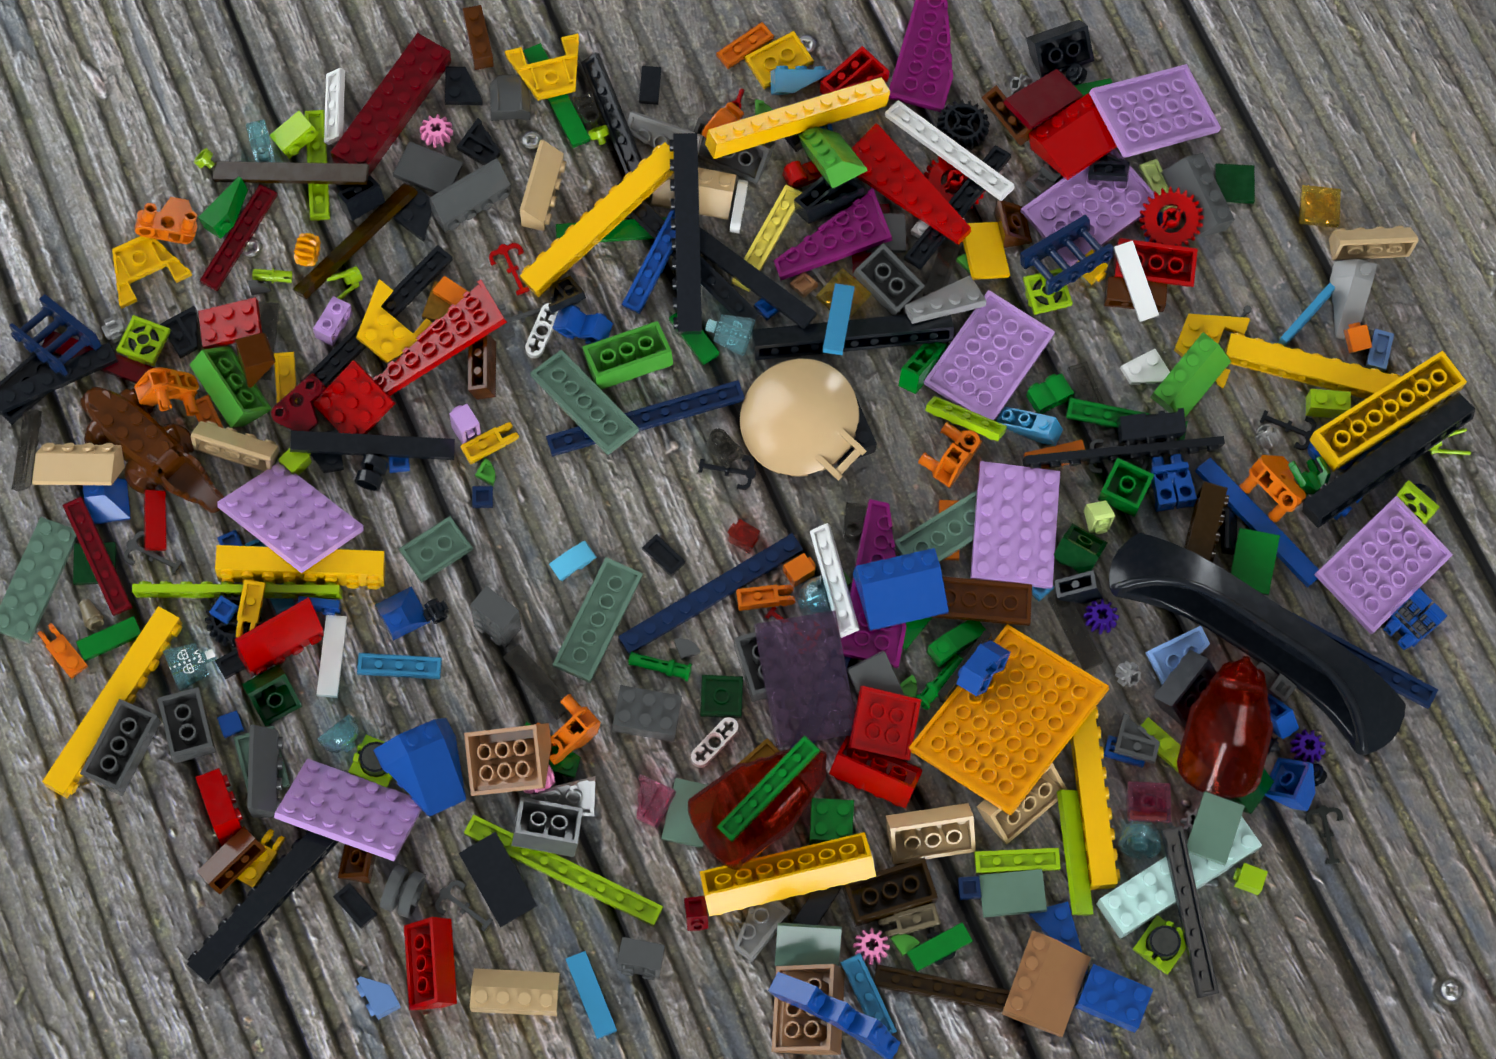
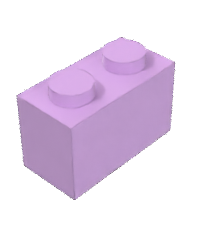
M468 404L456 406L449 413L452 429L462 444L481 435L480 424Z

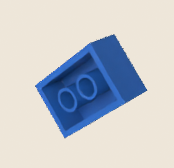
M1093 964L1088 972L1075 1008L1135 1033L1139 1029L1153 989Z

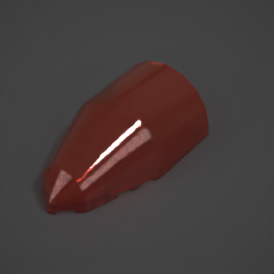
M1242 656V659L1232 663L1230 661L1224 663L1210 681L1209 686L1203 690L1199 699L1190 708L1177 758V768L1184 781L1198 791L1208 792L1224 798L1244 797L1254 792L1261 782L1272 736L1273 723L1271 722V710L1267 698L1265 674L1261 669L1255 667L1249 656Z
M792 748L765 758H757L755 761L737 764L688 800V814L691 823L706 848L719 862L730 869L738 870L792 830L826 779L827 754L823 750L806 765L733 842L717 826Z

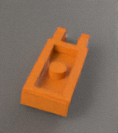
M776 584L737 589L738 609L742 611L780 605L790 606L796 602L795 597L779 595L791 594L794 588L790 584L778 586Z
M50 623L48 625L49 630L57 637L50 642L44 632L39 631L37 634L45 643L47 650L72 679L86 669L88 665L65 636L60 634L56 627Z

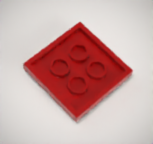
M355 360L344 369L313 403L339 433L367 434L396 404Z
M861 686L848 748L910 761L911 750L909 746L914 740L921 699Z

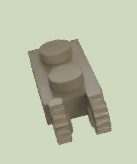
M935 903L895 913L894 916L878 921L879 926H886L896 922L897 929L882 933V937L887 936L888 938L941 924Z

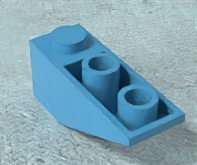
M776 66V69L770 71L771 95L793 94L830 74L832 70H826L825 66H816L814 69H807V66H795V69H788V66Z
M1005 406L996 421L1006 425V429L1038 443L1056 446L1063 431L1056 417Z

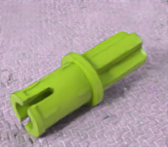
M272 268V270L253 269L252 279L270 281L272 284L274 282L292 283L293 271L275 270V268Z

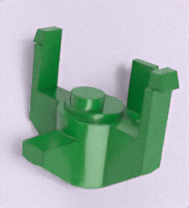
M1322 457L1316 458L1323 469L1322 473H1320L1313 459L1306 462L1310 472L1305 471L1301 473L1295 461L1288 464L1300 488L1304 490L1306 497L1318 492L1320 487L1329 481L1331 472Z

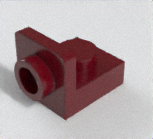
M705 896L684 898L687 930L700 931L708 929Z

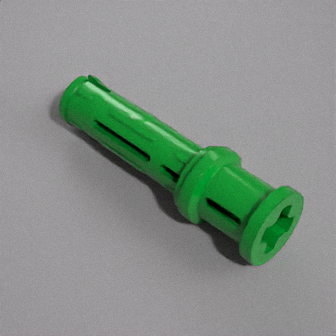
M631 652L628 665L666 673V676L669 678L674 676L685 679L686 682L690 679L693 665L691 663L688 665L678 663L674 659L669 661L634 652Z
M956 654L932 682H927L926 688L921 694L914 697L921 699L920 706L929 710L930 704L935 698L942 695V689L965 665L966 662L961 656Z

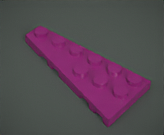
M870 189L867 195L861 199L858 198L853 202L852 206L845 211H840L825 222L811 236H806L803 239L804 241L796 247H791L776 258L774 264L781 281L893 241L874 189Z

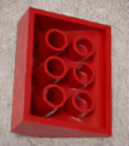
M1089 93L1028 133L1030 149L1067 180L1117 147Z
M308 597L236 638L235 643L239 658L252 678L267 671V668L273 665L282 664L286 657L301 653L307 645L317 644L322 640L324 632L312 602Z

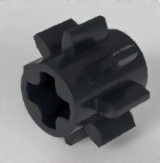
M435 598L424 605L426 609L423 610V615L427 622L432 620L434 624H438L447 618L446 613L449 612V608L445 600L439 602L438 598Z

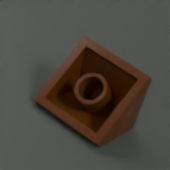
M998 200L994 215L996 222H998L1003 247L1007 248L1032 243L1027 219L1020 212L1023 206Z
M263 332L235 339L238 359L249 388H252L276 362L267 335Z
M344 844L338 878L370 884L376 855Z

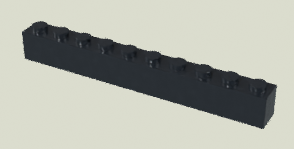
M674 133L673 139L669 140V150L674 154V159H670V171H674V179H670V191H674L675 198L671 199V211H675V218H671V230H675V238H672V250H676V258H672V270H676V278H672L673 290H677V297H673V310L677 309V317H673V327L678 330V335L702 334L697 133Z
M907 314L849 320L843 352L953 341L954 325L952 317L947 315L914 324L911 323ZM828 322L809 324L805 329L798 325L752 329L755 361L827 354L823 353V345Z
M1459 392L1454 396L1447 397L1439 407H1433L1426 416L1416 419L1412 426L1399 431L1392 440H1386L1379 449L1369 452L1365 459L1355 462L1345 473H1339L1331 483L1322 485L1315 494L1308 495L1303 500L1302 512L1317 528L1321 527L1471 421L1474 417L1475 407Z
M306 830V835L302 839L298 838L292 844V850L287 855L284 854L278 859L277 866L273 871L269 870L262 877V883L258 887L254 886L248 892V898L243 903L240 902L234 907L233 914L229 919L225 918L218 925V931L214 935L210 934L204 940V946L199 951L196 950L190 955L187 966L209 985L339 841Z

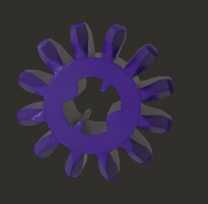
M1103 599L1100 600L1099 604L1095 600L1092 601V606L1088 605L1085 609L1087 613L1083 615V618L1087 619L1085 625H1092L1091 632L1098 629L1099 635L1103 633V630L1110 633L1111 628H1115L1117 625L1115 621L1119 619V615L1115 614L1117 608H1110L1112 603L1108 602L1106 605ZM1100 614L1104 615L1103 619H1099L1098 616Z
M1306 729L1301 734L1296 733L1294 735L1295 739H1292L1290 742L1294 746L1290 749V752L1296 753L1294 760L1300 757L1303 762L1308 761L1314 764V760L1319 762L1322 759L1321 755H1324L1326 752L1323 749L1326 742L1319 741L1322 735L1316 737L1314 736V730L1308 734ZM1309 745L1311 748L1307 750L1305 746Z

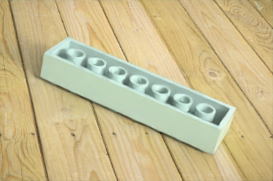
M1242 816L1225 866L1189 853L1197 890L1257 852L1262 846ZM1162 858L1100 898L1096 903L1120 939L1176 904L1167 858Z

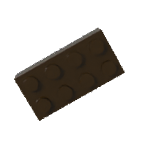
M1204 481L1197 494V501L1194 505L1184 548L1213 563L1216 553L1214 548L1219 541L1220 532L1218 531L1224 521L1225 514H1223V511L1227 507L1229 495H1226L1227 487Z
M925 857L875 872L876 877L851 882L842 886L855 927L894 916L895 913L936 903L938 899Z

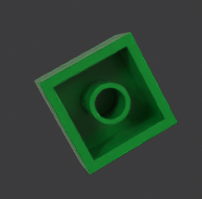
M1117 458L1098 500H1106L1110 506L1135 517L1154 474Z
M812 798L809 845L853 835L854 800Z

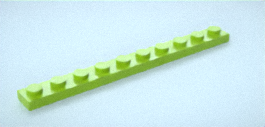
M140 581L139 584H132V592L136 598H216L223 596L224 593L228 597H231V593L238 597L242 593L244 582L242 584H234L233 582L225 581L221 584H213L212 582L204 581L201 584H193L189 581H182L180 584H172L169 581H161L160 584H152L148 581ZM265 582L264 598L298 599V596L342 599L343 591L340 585L334 582H326L325 585H317L314 582H305L304 585H296L294 582H284L283 585Z
M473 814L464 831L465 836L479 842L492 833L497 832L511 858L654 927L663 909L662 905L554 853L511 846L513 833Z

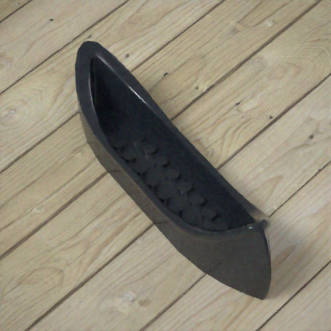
M1138 533L1131 537L1116 552L1109 569V588L1115 597L1146 603L1186 617L1207 628L1259 663L1263 662L1275 673L1284 675L1327 715L1355 753L1367 755L1376 752L1392 741L1399 732L1405 716L1406 703L1382 677L1341 644L1223 568L1174 543L1144 533Z

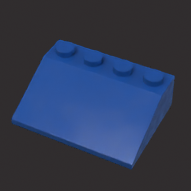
M935 548L857 565L854 569L853 577L869 631L949 612L941 567Z

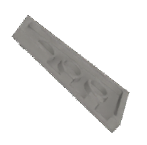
M635 111L630 112L627 122L632 135L653 148L662 145L664 142L669 145V140L673 139L674 133H695ZM697 134L698 154L703 135Z
M971 275L906 304L905 312L911 323L914 324L985 307L986 299L975 281L972 280Z

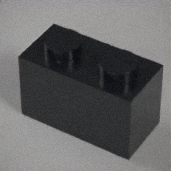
M371 175L368 176L367 185H352L337 193L342 211L351 221L386 202L380 184Z

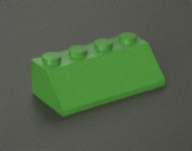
M814 127L805 130L804 133L799 135L806 155L832 189L868 171L839 133Z
M658 321L583 346L593 381L601 390L673 365L672 351Z
M1203 332L1150 398L1169 413L1177 412L1178 408H1184L1186 417L1230 364L1231 360L1220 345Z
M230 346L201 350L190 363V367L231 428L246 426L272 409L256 384L252 388L248 387L239 359Z

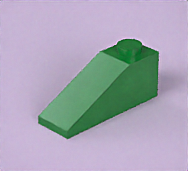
M238 176L198 217L204 228L220 239L235 225L247 195L248 188L241 177Z
M942 342L923 344L902 367L898 386L916 394L924 385V380L943 355L947 345Z
M967 620L928 646L927 654L940 668L956 654H960L987 634L988 631L980 621Z

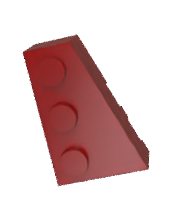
M861 46L821 81L820 93L824 95L880 77L886 83L888 82L890 71Z
M220 768L195 778L213 829L221 846H223L242 828L240 820L243 818L239 807L235 808L234 803H237L233 791L229 792L227 788L231 786L227 774L222 775Z

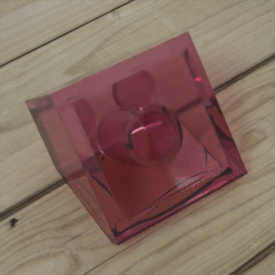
M1128 781L1126 790V814L1128 821L1171 823L1170 783Z

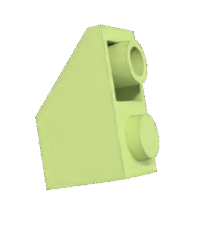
M1107 501L1090 503L1085 506L1084 514L1089 532H1096V534L1106 533L1115 518V514Z

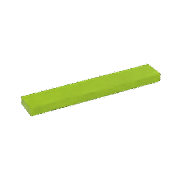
M325 110L305 111V118L319 133L312 142L306 144L307 163H328L327 144L324 143ZM308 184L310 220H330L329 184Z
M1059 790L1057 791L1072 915L1090 916L1094 913L1078 791Z

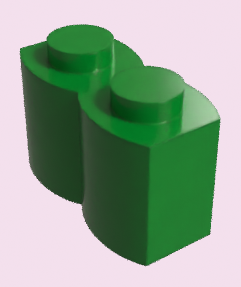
M1062 373L1058 375L1052 374L1045 379L1046 382L1041 384L1036 382L1028 388L1026 397L1036 413L1044 414L1054 407L1069 401V398H1073L1074 391Z

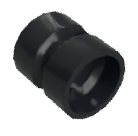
M365 454L360 464L362 469L358 470L354 482L364 489L379 491L383 482L381 476L385 475L389 463L379 456Z

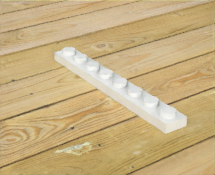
M899 100L885 112L886 118L1000 201L1014 189L1012 182Z

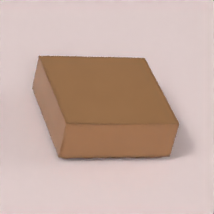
M804 272L790 282V287L804 298L818 287V283Z

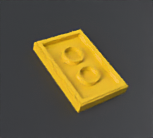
M795 31L744 56L745 62L763 89L771 86L770 71L776 69V66H788V69H795V66L808 67L814 64L813 58Z
M998 222L967 223L971 227V233L963 240L972 280L1008 278L1010 271Z

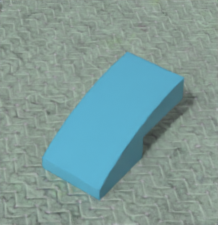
M583 541L560 555L549 565L559 580L563 581L576 570L583 569L597 557L588 543Z

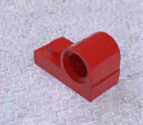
M793 161L784 167L782 176L788 186L799 189L816 182L822 177V174L812 161L802 165L800 161Z

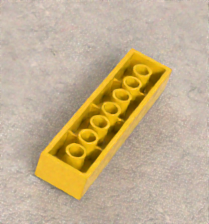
M1442 350L1314 431L1309 441L1334 472L1421 417L1433 407L1443 403L1447 397L1454 396L1460 392L1467 381Z
M216 545L215 571L218 581L244 582L247 579L259 582H273L275 584L294 582L296 585L304 584L305 582H314L317 585L334 582L337 585L347 586V588L351 589L359 588V586H367L369 589L385 587L386 561L384 551L337 549L303 573H300L269 547Z
M863 832L700 871V877L709 916L734 910H742L755 905H763L776 900H784L797 895H805L809 892L826 890L830 887L847 885L855 881L867 880L876 877L866 834Z

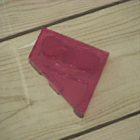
M640 774L637 819L657 829L676 791Z

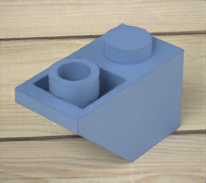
M364 977L357 978L359 985L356 988L361 998L366 996L369 1002L366 1007L371 1017L376 1015L379 1020L401 1008L390 985Z

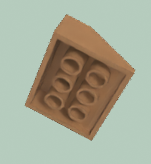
M549 723L464 733L471 796L545 788L551 750Z
M1032 930L1002 1015L1063 1037L1091 957L1052 937Z
M836 964L776 966V974L781 972L815 985L826 995L844 1001L845 972L842 967ZM774 996L771 1052L841 1055L842 1030Z

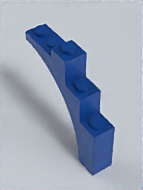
M777 972L768 990L776 998L839 1028L868 1046L884 1059H893L901 1042L886 1030L887 1027L878 1019L857 1012L847 1002L826 995L815 985Z

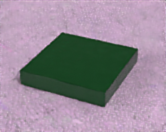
M1216 163L1215 179L1226 202L1254 204L1255 165Z
M106 542L104 546L116 570V542ZM74 544L73 584H98L81 545Z
M702 675L700 717L742 718L743 676Z

